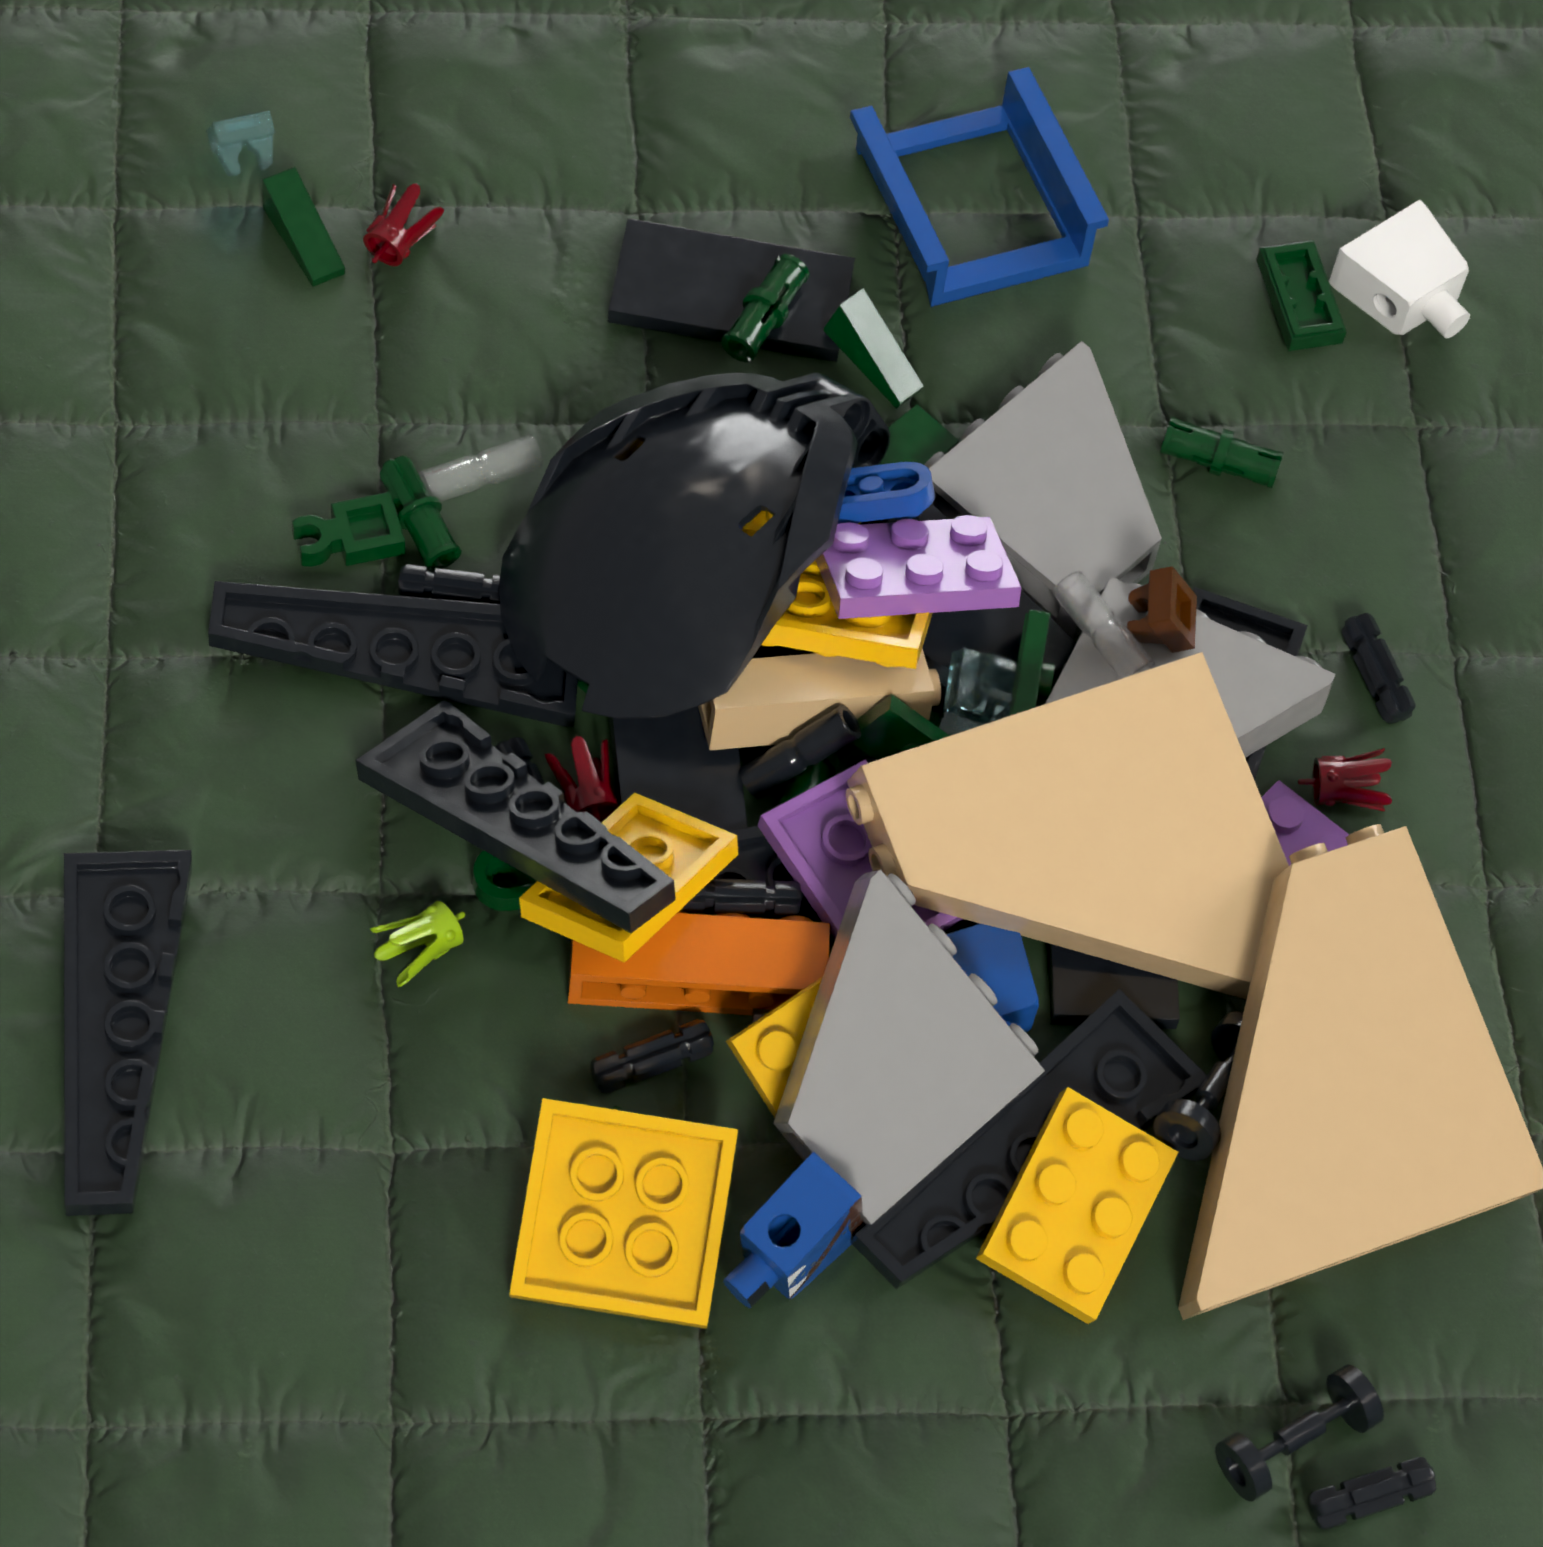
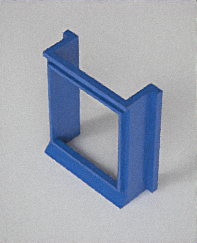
M1029 67L1008 72L1001 106L886 134L873 106L851 110L850 119L858 134L856 142L858 155L862 154L926 283L931 307L1089 266L1096 231L1099 228L1107 227L1109 218ZM1007 130L1062 238L948 267L949 259L898 157Z

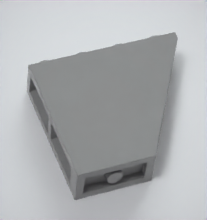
M1083 341L1078 343L1064 356L1061 353L1053 355L1044 364L1038 377L1026 388L1019 385L1012 389L1003 399L996 413L986 421L982 418L975 420L962 434L959 444L947 454L943 452L934 454L925 463V466L929 468L932 474L935 499L932 504L948 519H954L962 515L990 517L1020 582L1021 590L1044 612L1051 613L1050 617L1072 639L1084 630L1111 577L1125 583L1137 584L1153 569L1162 537L1091 348Z
M1111 577L1045 703L1047 704L1203 652L1246 758L1319 715L1326 704L1336 674L1323 669L1319 663L1311 658L1293 656L1270 646L1253 633L1246 631L1238 632L1219 624L1198 609H1196L1195 649L1172 653L1165 644L1140 643L1127 629V622L1140 620L1148 614V611L1137 612L1128 601L1129 593L1142 585L1125 583Z
M881 869L864 873L854 883L773 1122L804 1161L815 1152L862 1195L863 1224L871 1225L1045 1071L1034 1058L1038 1053V1048L1030 1036L1015 1023H1012L1010 1026L1007 1025L993 1007L998 1003V1000L990 987L974 973L967 976L952 957L957 953V950L951 939L937 925L931 923L927 926L911 907L916 903V899L907 885L893 873L886 876Z

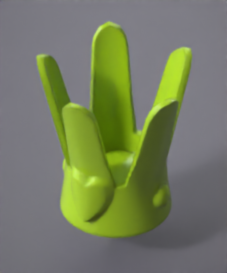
M437 900L416 916L370 928L372 933H379L405 926L390 934L389 941L376 949L374 957L377 960L385 961L425 944L427 946L397 977L396 983L398 987H401L433 959L436 960L450 951L451 948L463 943V932L458 921L465 917V913L460 912L454 915L447 905Z

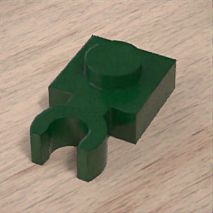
M390 492L331 503L332 519L325 520L316 515H303L292 521L294 540L307 537L318 540L314 544L300 547L301 566L314 567L321 565L329 559L331 554L342 552L346 566L405 554V538Z

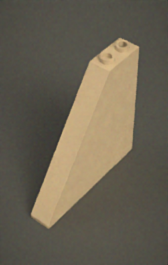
M1203 652L861 765L847 780L849 786L846 790L847 806L855 823L858 825L863 824L872 845L869 849V861L872 871L881 869L886 876L893 873L899 877L913 893L916 899L914 905L979 924L1018 932L1021 936L1247 1000L1273 879L1289 867V864Z
M1381 824L1363 828L1345 837L1347 846L1329 852L1325 843L1306 847L1289 856L1291 865L1273 879L1220 1117L1221 1138L1212 1153L1178 1309L1183 1320L1519 1200L1543 1189L1542 1164L1406 826L1384 833Z

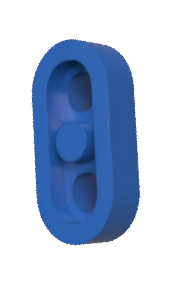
M898 462L852 468L838 524L847 522L858 524L859 522L891 518L898 520L912 519L919 516L935 499L931 471L925 465L916 462Z

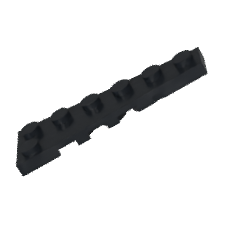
M215 581L208 631L209 646L541 722L574 727L578 679L548 660L544 674L536 683L513 652L501 618L500 604Z
M445 700L356 759L358 780L629 933L634 932L676 900L674 880L623 839L608 832L607 827L590 813L576 812L565 804L564 795L561 790L550 782L542 785L528 774L527 764L514 753L506 756L492 746L490 734Z
M191 850L64 853L66 1216L133 1214L192 875Z
M1119 988L1039 1063L1045 1071L872 1225L866 1224L858 1231L850 1243L895 1289H898L992 1227L1051 1108L1062 1090L1069 1087L1141 1129L1156 1119L1168 1101L1187 1099L1196 1093L1207 1075Z

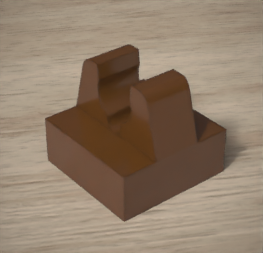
M1173 566L1150 570L1149 583L1132 590L1128 596V601L1138 613L1148 611V614L1140 620L1127 622V629L1138 642L1165 644L1172 653L1195 649L1197 595Z

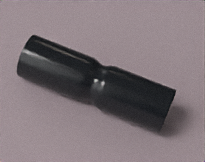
M840 705L798 731L792 739L778 743L741 766L739 769L741 780L749 793L755 798L760 799L803 773L808 765L818 764L860 738V725L853 713L846 706Z

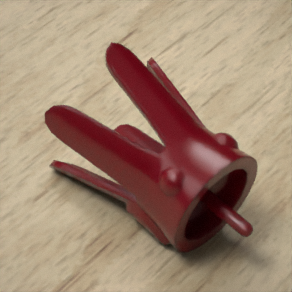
M417 183L410 185L386 218L396 191V185L392 184L382 214L378 215L366 229L367 233L364 235L363 241L368 251L374 256L372 263L375 264L379 260L390 266L401 265L403 260L410 255L411 246L437 226L435 222L444 213L442 207L433 208L408 229L405 230L403 228L421 192L420 186Z
M576 736L572 740L571 747L579 787H577L568 771L562 767L554 754L547 753L545 758L564 791L563 795L566 804L576 812L590 813L602 823L619 807L610 787L608 739L603 740L601 743L600 761L597 757L591 758L586 741L582 737Z
M1385 748L1348 758L1345 756L1316 757L1313 763L1312 779H1299L1297 781L1299 785H1312L1316 806L1324 804L1326 806H1333L1336 803H1346L1385 812L1383 805H1390L1392 803L1391 796L1385 792L1359 788L1377 785L1381 780L1379 773L1386 772L1391 768L1392 761L1387 758L1366 760L1379 756L1385 751Z

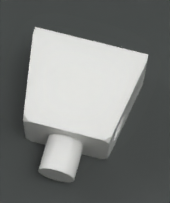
M1418 200L1339 249L1329 284L1393 334L1404 335L1428 320L1445 338H1450L1457 334L1470 319V314L1457 301L1469 272L1467 262L1421 200Z

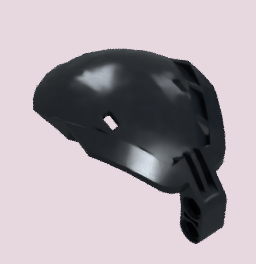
M750 373L707 375L670 383L626 398L602 409L582 426L552 457L528 512L502 557L499 582L500 611L515 656L536 683L544 674L549 660L569 675L589 685L581 711L617 719L665 717L696 708L727 693L749 664L774 625L796 599L800 574L833 545L851 469L874 466L881 463L890 444L889 428L869 399L822 373H813L784 382L773 377ZM761 511H767L772 514L773 517L752 537L742 531L743 527Z

